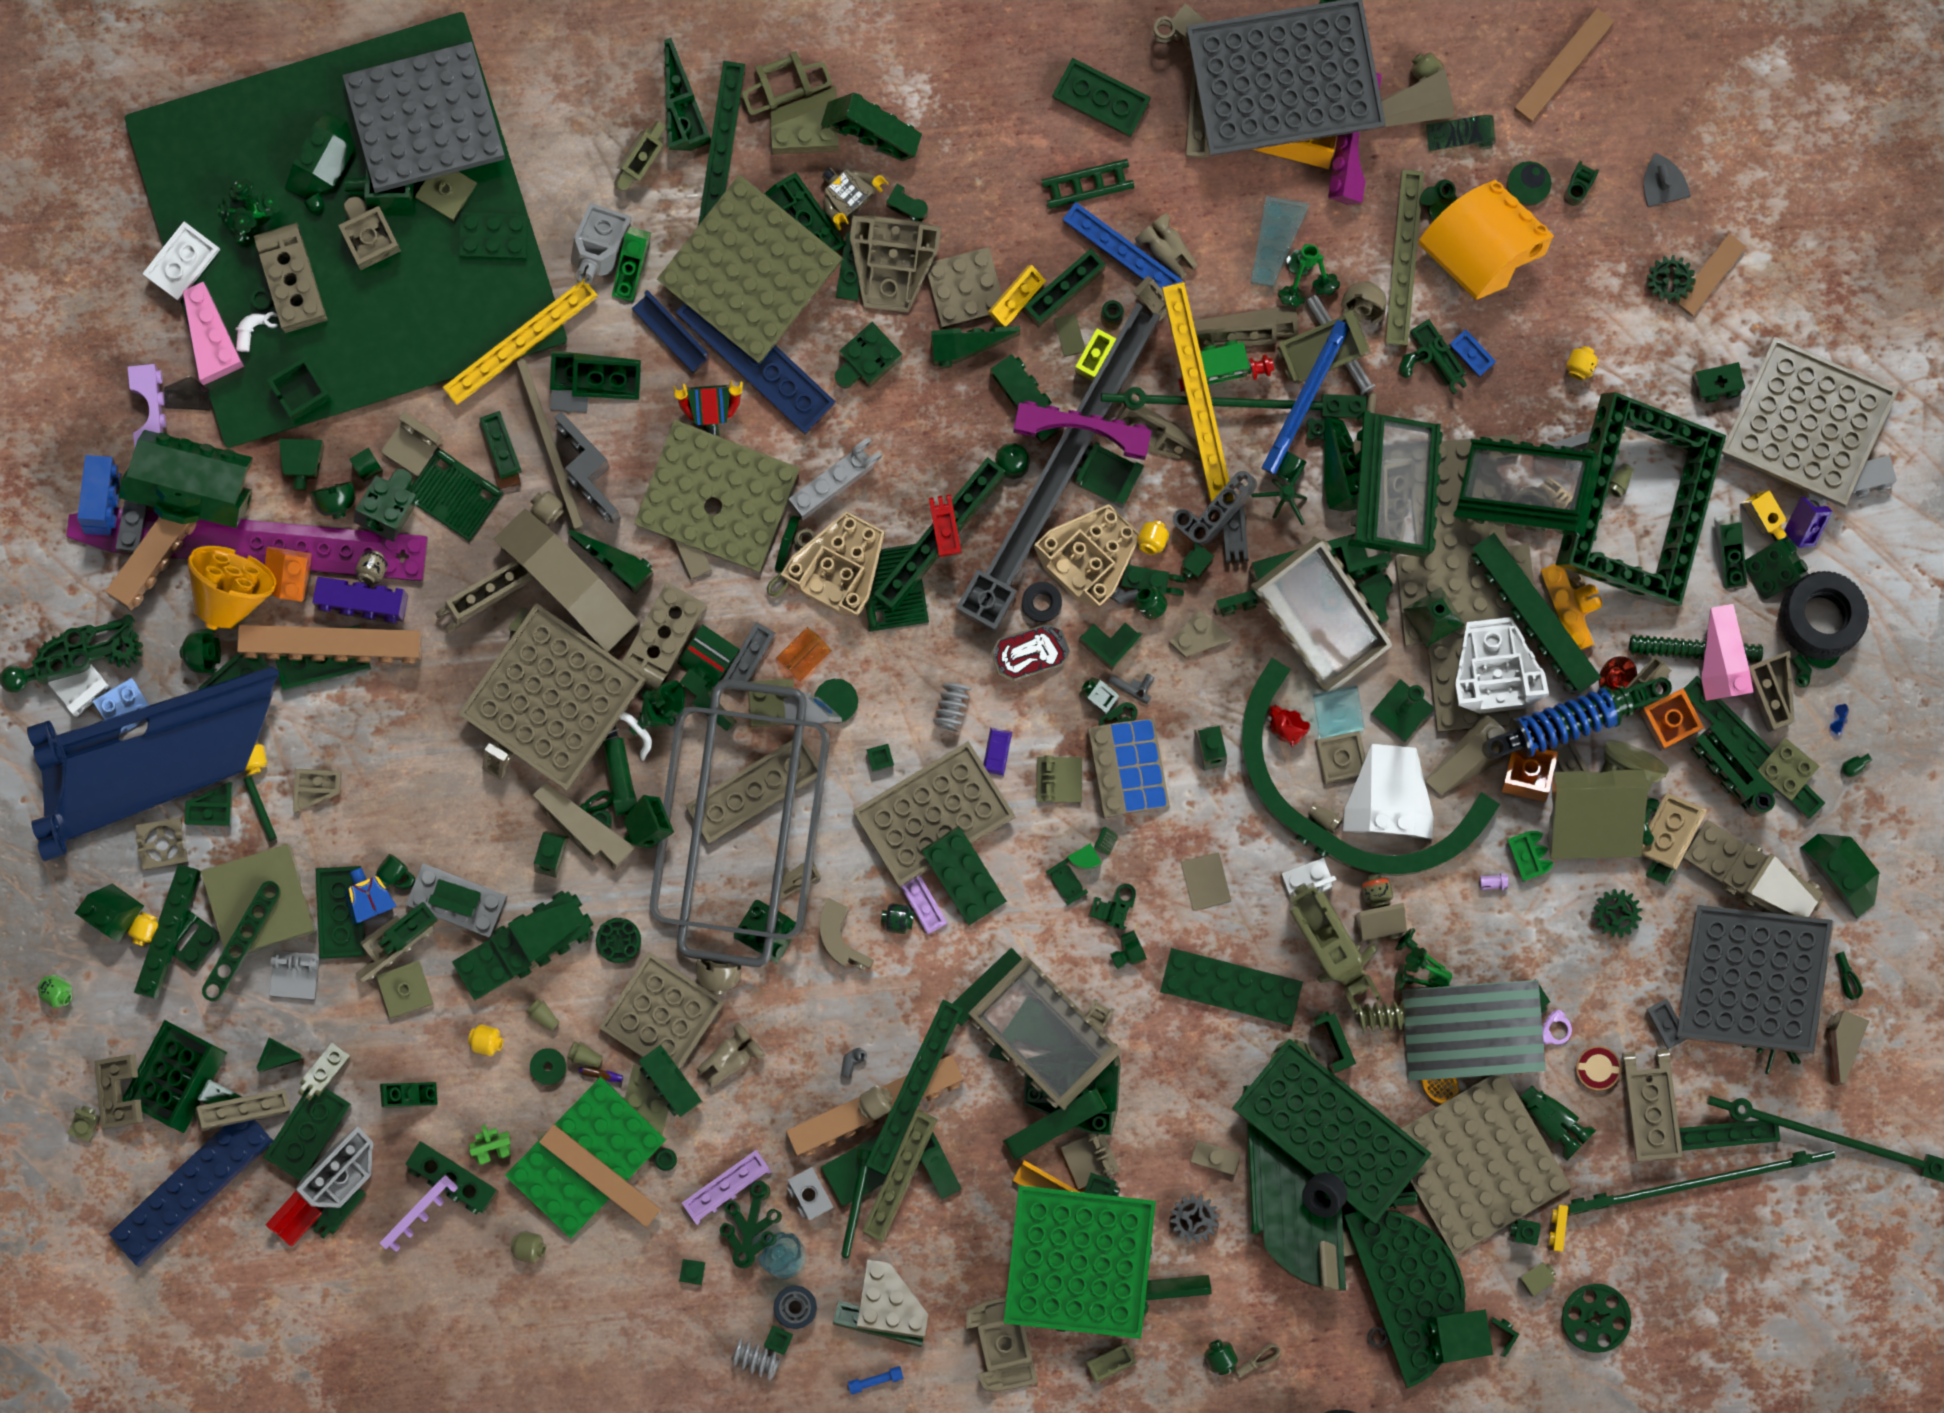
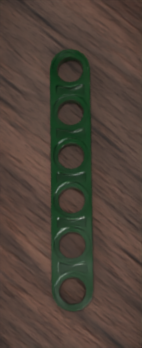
M266 881L260 886L203 985L202 994L208 1001L216 1002L223 997L281 895V889L275 882ZM268 885H273L276 888V895L272 898H267L264 895V889ZM257 905H262L265 909L264 915L260 918L254 917L252 913L253 908ZM245 925L253 927V935L249 938H245L241 934V929ZM234 945H239L242 948V954L237 958H233L230 955V948ZM222 965H228L231 969L230 975L226 978H222L218 974V969ZM210 985H216L219 988V994L214 998L207 995V988Z

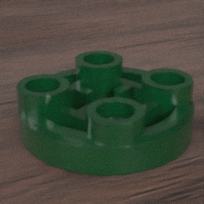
M613 918L600 926L596 935V946L599 953L606 960L612 963H625L638 954L641 947V934L636 925L630 920Z

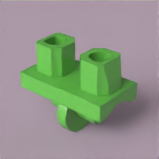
M486 1124L482 1125L483 1132L475 1134L477 1141L469 1143L470 1154L475 1157L479 1165L490 1161L488 1151L493 1149L497 1150L499 1158L511 1155L509 1132L506 1131L498 1134L497 1128L488 1130Z

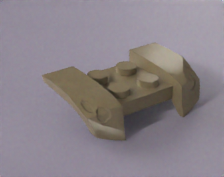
M1006 1296L972 1305L967 1310L966 1329L978 1326L988 1370L987 1372L977 1374L985 1391L990 1393L1038 1383L1025 1326L1003 1323Z

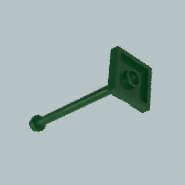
M1399 679L1370 714L1403 742H1406L1434 707L1424 699V690L1421 686L1413 685L1409 687L1404 681Z

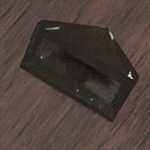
M186 377L164 387L165 408L210 410L209 389L193 377Z

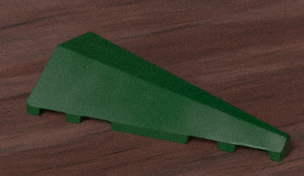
M672 38L664 40L667 145L669 150L692 151L711 144V138Z

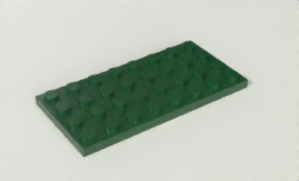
M1291 1039L1286 1041L1232 1107L1234 1112L1313 1176L1318 1173L1327 1172L1339 1177L1347 1189L1346 1202L1374 1225L1432 1155L1431 1152Z

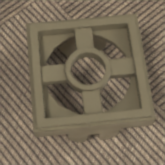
M181 817L136 825L137 852L139 857H141L143 870L189 863ZM164 827L173 830L177 838L170 839L165 836ZM153 829H156L157 837L154 842L145 843L148 834ZM166 838L169 842L168 848L163 851L159 850L156 846L157 840ZM177 845L178 850L176 854L168 859V851L172 846ZM155 849L159 852L161 861L153 859L147 853V850Z

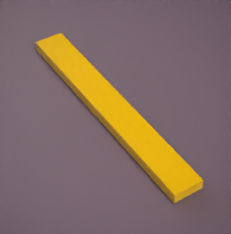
M583 279L582 283L578 282L444 385L443 389L454 403L459 405L598 298V295L591 286L584 284L585 279Z

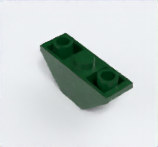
M436 1082L380 1084L381 1107L383 1108L438 1105Z

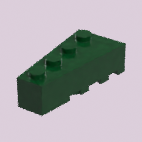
M851 93L829 101L821 122L823 127L829 128L831 125L838 128V133L847 136L850 134L858 137L859 143L870 146L876 145L878 151L900 161L916 156L922 133L915 130L914 126L905 124L897 116L885 112L877 104L868 102L858 93Z

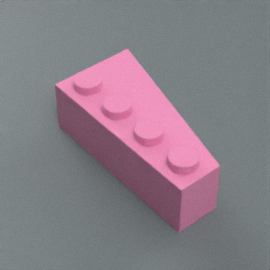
M204 282L184 290V301L200 382L203 385L208 384L244 367Z

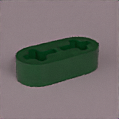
M1130 702L1122 703L1102 716L1098 726L1104 725L1105 719L1112 721L1116 718L1117 722L1115 723L1134 721L1137 717V708ZM1124 707L1133 709L1131 718L1125 716L1120 719L1118 716L1124 712Z

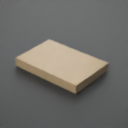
M1666 792L1649 825L1654 841L1648 846L1642 844L1641 856L1677 870L1707 810Z

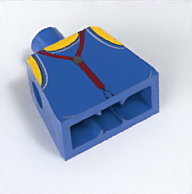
M362 867L349 872L354 885L345 889V896L353 925L397 907L378 876L366 879Z

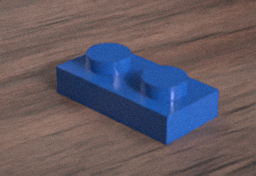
M1466 329L1449 344L1450 348L1478 378L1496 363L1492 356Z

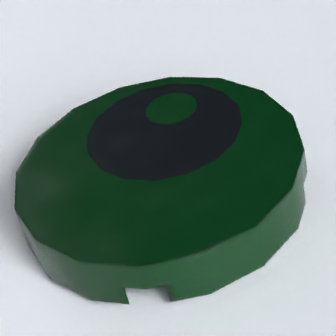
M1532 161L1521 162L1516 165L1509 173L1507 179L1508 192L1525 206L1537 205L1544 201L1550 193L1552 185L1551 176L1547 169L1541 164Z

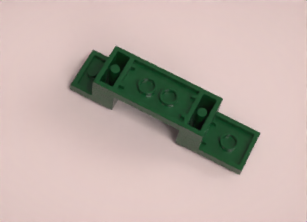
M1355 533L1327 541L1332 548L1329 552L1333 557L1336 554L1338 555L1339 560L1344 566L1342 568L1344 574H1348L1353 580L1363 578L1364 574L1372 572L1373 575L1380 571L1385 572V569L1388 568L1392 561L1390 551L1368 557L1365 548L1348 545L1349 540L1355 536ZM1299 549L1252 562L1249 571L1253 583L1259 581ZM1313 552L1297 565L1300 564L1301 567H1306L1314 564L1313 561L1319 558ZM1279 578L1275 583L1283 593L1284 589ZM1254 590L1216 600L1214 610L1216 615L1222 614V617H1227L1235 614L1237 609L1243 608L1244 611L1257 608L1256 605L1262 602Z

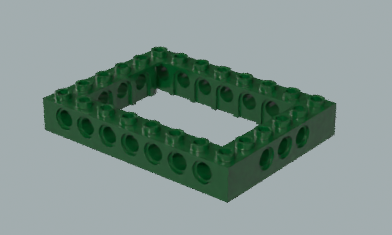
M1617 392L1601 394L1586 448L1595 451V455L1600 457L1602 461L1585 536L1579 537L1573 532L1566 531V534H1563L1555 565L1667 607L1681 606L1726 435ZM1624 426L1688 451L1658 567L1654 574L1642 570V567H1633L1625 564L1623 560H1614L1606 557L1602 552H1591L1593 542L1597 539L1595 535L1598 523L1603 516L1601 512L1605 498H1608L1609 482L1611 476L1614 475L1613 467L1616 456L1620 453L1618 449L1622 434L1626 430ZM1586 462L1582 463L1570 510H1575Z

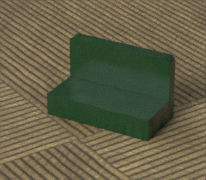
M439 879L433 895H430L428 904L473 919L481 893Z

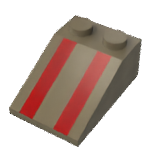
M1845 1010L1831 1015L1827 1023V1028H1829L1827 1036L1831 1081L1834 1086L1845 1084L1869 1024V1020Z

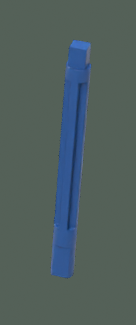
M1339 320L1335 322L1261 468L1264 471L1273 475L1276 474L1350 329L1349 325Z

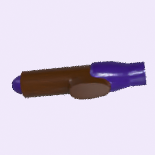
M586 1066L579 1068V1072L585 1076L594 1078L601 1076L610 1082L622 1083L623 1075L612 1071H604Z

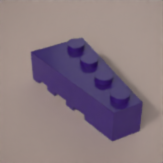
M317 577L312 603L318 607L317 610L323 612H331V609L339 610V614L345 616H353V613L362 614L361 618L375 620V617L384 618L386 623L397 624V621H404L408 594L401 588H396V591L393 592L392 589L386 586L377 585L375 589H371V586L365 583L353 582L352 585H349L348 581Z

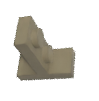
M495 740L493 744L489 743L484 750L482 769L502 780L506 774L507 765L515 754Z

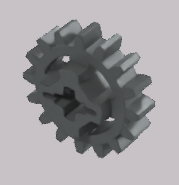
M1191 1194L1190 1200H1187L1185 1196L1182 1197L1183 1204L1176 1202L1175 1205L1178 1210L1171 1211L1173 1215H1176L1175 1219L1170 1220V1223H1176L1173 1231L1179 1230L1181 1232L1179 1234L1180 1239L1187 1236L1188 1243H1190L1192 1238H1195L1197 1244L1200 1242V1237L1207 1241L1208 1233L1211 1235L1215 1234L1212 1228L1219 1227L1215 1219L1219 1218L1220 1215L1213 1212L1217 1209V1206L1211 1207L1209 1205L1211 1199L1206 1200V1202L1203 1201V1195L1195 1199L1194 1194ZM1195 1203L1191 1211H1182L1188 1204ZM1203 1206L1208 1210L1210 1219L1204 1216L1202 1212ZM1198 1208L1197 1213L1198 1217L1201 1218V1222H1196L1192 1229L1193 1224L1189 1216L1194 1215ZM1180 1219L1185 1220L1188 1225L1187 1231L1181 1226ZM1202 1225L1208 1227L1204 1232L1195 1234L1198 1227Z

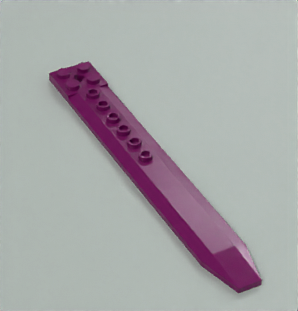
M123 508L114 509L117 522L116 528H112L111 536L84 534L77 519L78 513L69 514L66 537L111 553L133 554L116 550ZM147 511L142 540L159 518L154 511ZM199 519L196 522L194 531L190 535L187 534L183 539L181 549L177 553L174 552L170 558L188 560L192 551L198 547L221 546L236 550L235 554L244 558H248V555L265 565L266 549L268 546L312 553L310 571L356 575L355 567L360 556L365 552L378 551L384 555V559L388 563V568L383 578L423 582L428 537L398 534L393 542L372 531L244 519L240 521L237 528ZM401 551H405V554L409 555V558L405 559L404 563H401L400 559L397 558V554H400Z

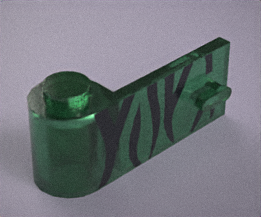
M1480 115L1426 125L1429 151L1471 144L1479 146L1481 150L1492 148V145L1496 143L1494 117L1492 115Z

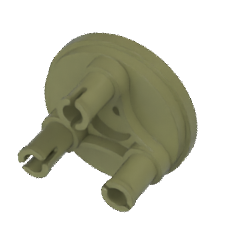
M1609 740L1605 744V762L1600 772H1608L1617 768L1620 770H1645L1648 793L1652 784L1660 782L1669 771L1666 764L1660 759L1636 746L1615 740Z

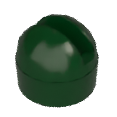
M317 193L307 199L304 204L308 210L318 212L323 207V199Z

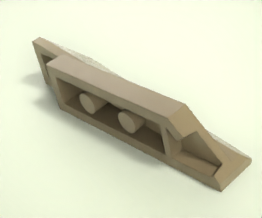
M1290 305L1193 320L1196 335L1203 340L1206 346L1215 345L1216 348L1223 347L1226 342L1237 340L1238 343L1244 342V346L1277 344L1276 336L1294 337L1298 335L1296 307Z
M545 783L533 794V797L543 806L541 808L543 812L592 861L600 855L615 871L634 850L633 845L549 784Z

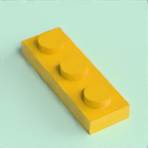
M1028 265L987 313L1000 327H1007L1046 280L1033 265Z

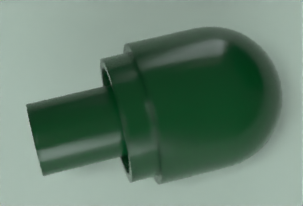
M1869 753L1862 757L1858 755L1853 756L1842 764V772L1847 777H1854L1866 769L1865 765L1873 760Z

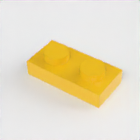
M1556 1205V1209H1552L1551 1223H1554L1553 1232L1549 1233L1548 1245L1552 1246L1551 1251L1563 1252L1568 1206Z

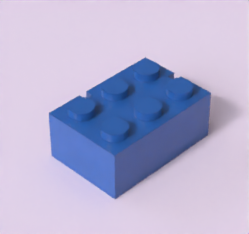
M85 455L77 517L84 534L111 536L112 528H116L117 518L114 515V509L119 505V494H116L117 486L121 484L122 474L118 472V465L115 464L113 457Z

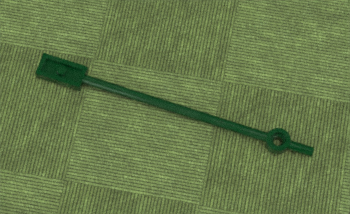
M1131 387L1124 394L1101 393V402L1124 403L1126 408L1133 411L1141 409L1144 404L1188 405L1186 396L1146 395L1139 387ZM1136 394L1139 397V401H1133L1132 395ZM1322 394L1321 401H1312L1308 410H1321V418L1357 419L1362 412L1366 411V396ZM1211 397L1212 406L1292 409L1296 401Z
M1708 1096V1105L1728 1110L1731 1118L1736 1121H1745L1750 1117L1920 1168L1922 1169L1921 1177L1944 1183L1943 1158L1926 1154L1925 1159L1921 1160L1753 1109L1750 1101L1745 1098H1737L1730 1102ZM1740 1105L1745 1107L1743 1114L1738 1111Z
M1834 1150L1806 1154V1151L1792 1153L1793 1157L1790 1159L1616 1196H1607L1606 1193L1593 1195L1592 1200L1585 1201L1584 1197L1571 1200V1204L1568 1205L1567 1214L1571 1216L1613 1207L1622 1203L1778 1170L1802 1167L1816 1162L1835 1159Z

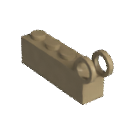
M1185 3L1172 19L1163 16L1155 21L1153 37L1161 44L1169 43L1173 38L1177 41L1180 39L1190 51L1186 27L1188 25L1207 23L1208 21ZM1167 26L1171 32L1163 35L1158 32L1157 28Z
M515 560L446 600L445 606L439 609L435 615L437 618H441L448 613L451 614L454 621L445 627V631L450 633L465 624L467 619L534 581V577Z

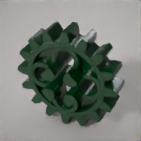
M1672 255L1671 260L1663 256L1662 263L1656 260L1655 267L1650 266L1649 272L1651 274L1647 275V281H1650L1648 289H1654L1652 296L1659 295V302L1665 298L1668 304L1671 303L1672 299L1679 303L1681 296L1687 299V292H1693L1691 285L1695 284L1696 279L1691 277L1695 275V271L1689 270L1690 263L1683 264L1684 258L1681 257L1679 261H1676L1675 255ZM1673 266L1676 268L1674 270L1672 288L1674 292L1669 293L1667 292L1670 274L1669 267ZM1662 276L1663 280L1658 281L1656 278ZM1680 278L1686 279V282L1680 283Z

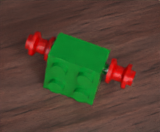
M1237 340L1226 342L1225 346L1216 348L1215 345L1207 346L1200 352L1208 385L1247 377V374H1251L1252 379L1257 380L1259 374L1264 373L1267 377H1270L1271 372L1274 371L1272 358L1268 359L1267 355H1262V360L1254 361L1253 358L1247 359L1244 342L1238 343ZM1181 375V378L1178 379V386L1180 392L1184 391L1185 393V388Z

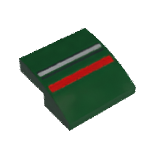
M702 624L681 656L678 664L687 670L694 666L704 668L709 672V677L713 679L710 684L714 688L723 678L740 649Z

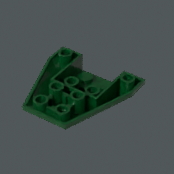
M1080 1045L1027 1058V1060L1063 1095L1098 1058L1085 1045ZM1119 1056L1074 1099L1076 1100L1097 1088L1107 1109L1075 1126L1076 1128L1087 1133L1112 1135L1119 1101L1121 1069ZM1029 1075L1025 1077L1024 1105L1047 1115L1061 1108L1059 1105L1055 1108L1046 1099L1049 1095L1044 1090L1040 1093L1031 1084L1033 1079Z

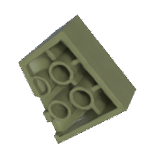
M836 86L771 110L773 155L839 152L838 128L831 125L829 128L821 126L827 103L837 99Z

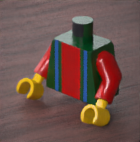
M730 380L729 385L688 388L684 383L682 390H677L675 386H673L674 396L677 398L679 406L687 418L694 421L695 425H705L706 432L719 436L718 424L727 423V419L734 416L740 405L743 382L740 381L739 386H734L732 384L733 380Z

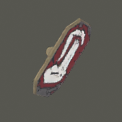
M1044 624L998 639L991 651V656L998 674L1016 681L1063 666L1070 653V649L1062 630L1052 625Z

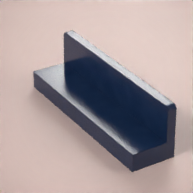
M646 290L644 292L645 296L632 307V310L680 361L694 373L709 359L707 351Z

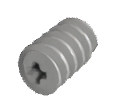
M955 682L946 683L943 685V688L948 692L941 693V697L945 700L938 702V705L943 709L936 710V714L941 718H934L933 722L941 728L959 732L954 727L955 725L962 724L957 719V716H964V713L959 708H966L967 705L962 702V699H969V696L964 691L972 690V688Z
M740 1338L731 1359H733L734 1367L742 1362V1370L750 1366V1373L753 1374L759 1369V1377L767 1373V1380L770 1381L775 1375L782 1356L778 1360H776V1352L768 1356L767 1348L759 1353V1345L751 1349L750 1341L742 1346V1338Z

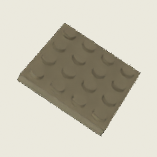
M648 952L598 1028L642 1057L661 1044L680 1070L725 1002Z

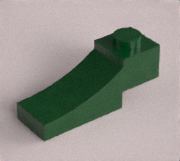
M694 666L687 671L680 683L697 696L692 702L694 706L710 709L713 691L710 683L713 679L709 677L707 670L700 666L698 668ZM719 703V710L726 711L723 708V706ZM718 715L717 724L726 731L732 729L737 723L731 716Z

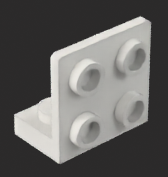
M79 656L74 661V664L77 666L82 665L85 662V657ZM92 665L83 673L48 683L66 704L69 711L76 717L94 704L92 700L112 689Z
M1324 858L1281 874L1289 897L1294 893V889L1303 883L1308 885L1313 882L1319 892H1325L1333 887L1332 884L1336 881L1335 876L1331 877Z

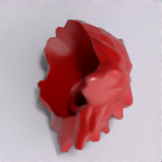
M1278 705L1270 707L1271 712L1269 716L1272 719L1270 721L1272 723L1270 724L1271 732L1277 735L1279 740L1288 742L1291 747L1294 744H1298L1310 730V723L1304 721L1301 718V713L1296 710L1288 711Z

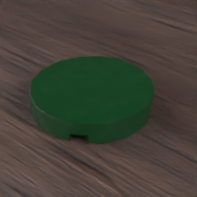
M834 678L826 680L818 687L814 694V697H819L842 717V722L835 724L848 721L858 708L859 699L856 690L849 682L843 679Z

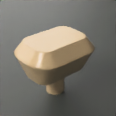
M1577 574L1571 579V584L1575 589L1588 585L1581 574Z

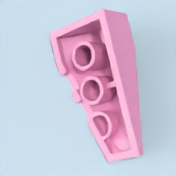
M1733 604L1710 608L1704 664L1701 673L1705 701L1753 693L1749 666Z

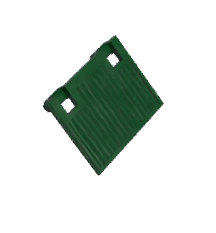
M440 448L436 450L408 490L416 494L415 505L468 542L471 541L504 494L498 487L473 472ZM440 459L448 464L445 471L436 465ZM484 489L492 494L489 501L480 495Z
M915 544L881 549L870 597L865 604L869 632L929 623L922 579L894 613H891L877 602L874 596L875 592ZM882 611L883 622H877L875 612Z

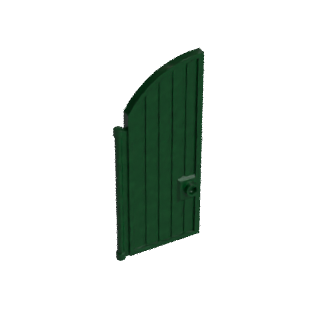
M1250 1085L1243 1086L1244 1093ZM1246 1121L1251 1234L1257 1235L1263 1232L1264 1249L1273 1261L1291 1276L1318 1288H1321L1318 1255L1319 1243L1326 1241L1336 1246L1339 1284L1337 1291H1346L1342 1208L1335 1215L1328 1218L1312 1214L1304 1205L1302 1192L1305 1185L1314 1176ZM1320 1191L1323 1197L1330 1200L1325 1192Z

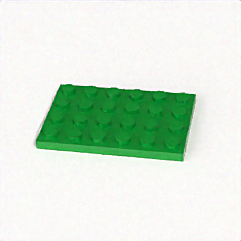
M601 1076L555 1123L556 1126L626 1181L666 1141V1138ZM541 1137L505 1176L571 1239L610 1198L539 1143L542 1139Z

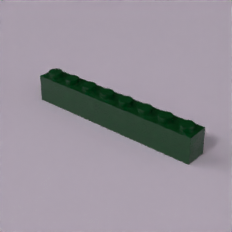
M988 457L952 499L958 534L1005 478V470ZM933 523L874 594L875 600L891 613H894L939 558Z
M1491 534L1474 546L1470 551L1472 561L1477 567L1481 566L1485 571L1484 577L1491 585L1494 583L1499 590L1497 592L1499 598L1504 603L1508 602L1512 609L1510 611L1517 621H1522L1525 625L1524 631L1530 639L1534 638L1539 644L1537 646L1539 652L1544 657L1548 656L1551 660L1553 671L1557 675L1561 674L1566 680L1564 685L1571 694L1575 693L1578 696L1602 677L1496 534Z

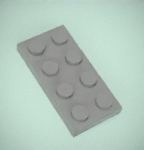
M422 863L406 906L414 909L424 902L436 918L490 938L507 896ZM439 879L481 893L473 919L428 904L430 895H433Z

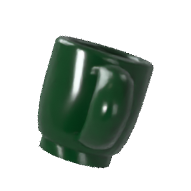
M1287 451L1276 475L1290 483L1300 465L1305 467L1307 462Z
M389 854L376 871L375 876H378L386 887L394 885L399 889L406 890L413 887L415 883L414 875L408 872L407 866L393 854ZM404 874L407 875V880L405 882L400 884L396 883L401 879V877Z

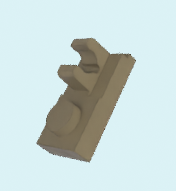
M814 862L810 883L821 878ZM804 863L791 872L788 868H784L785 875L782 878L781 899L801 889Z

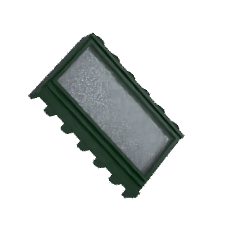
M1364 411L1357 417V421L1363 422L1362 429L1357 433L1356 437L1357 441H1361V450L1355 456V462L1360 463L1359 472L1354 476V483L1358 484V493L1352 499V505H1357V513L1351 519V526L1355 527V536L1349 540L1348 545L1425 558L1434 551L1436 546L1434 530L1437 526L1435 509L1439 502L1436 491L1440 482L1438 466L1441 462L1439 445L1443 438V433L1440 432L1441 424Z
M1480 437L1479 440L1471 439V448L1457 509L1453 515L1461 522H1467V519H1471L1479 524H1484L1485 521L1501 527H1504L1505 524H1512L1519 529H1525V526L1541 532H1545V529H1551L1559 534H1566L1567 531L1573 532L1579 537L1585 536L1602 461L1600 457L1595 455V451L1585 448L1581 449V451H1574L1573 448L1567 446L1555 449L1548 444H1541L1538 447L1521 441L1520 444H1513L1512 441L1500 439V442H1495L1488 437Z

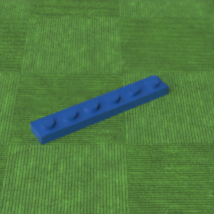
M1077 202L1062 219L1065 224L1140 279L1144 280L1149 276L1160 288L1183 282L1182 279Z

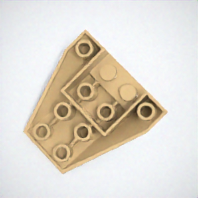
M1107 504L1049 530L1034 545V548L1044 570L1077 601L1099 608L1115 592L1137 545L1139 532L1110 504Z
M846 511L795 553L782 571L781 576L803 595L841 615L858 617L870 597L885 532Z

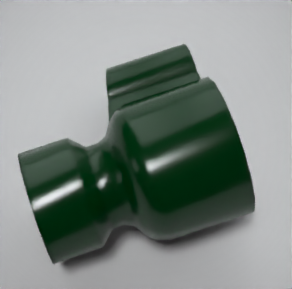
M1134 930L1121 935L1122 951L1110 953L1117 970L1125 967L1127 963L1136 965L1147 960Z

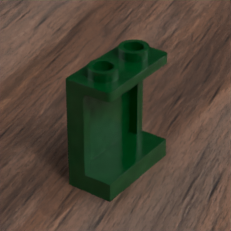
M1098 442L1094 446L1089 445L1084 455L1087 458L1083 466L1079 465L1073 476L1077 478L1075 485L1123 509L1143 471L1144 465L1138 462L1133 463L1101 447Z
M1327 1011L1314 1017L1315 1021L1311 1023V1027L1315 1028L1325 1024L1340 1061L1328 1066L1330 1072L1334 1074L1355 1065V1059L1336 1014L1330 1015Z
M1486 1309L1427 1319L1426 1330L1431 1341L1430 1354L1435 1364L1493 1355Z

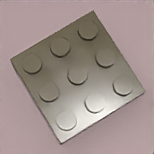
M989 247L933 261L927 273L942 329L989 317L990 315L987 312L1002 296Z

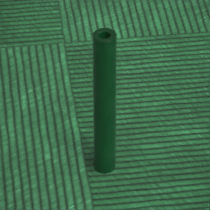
M252 776L244 778V783L268 841H273L277 839V836Z

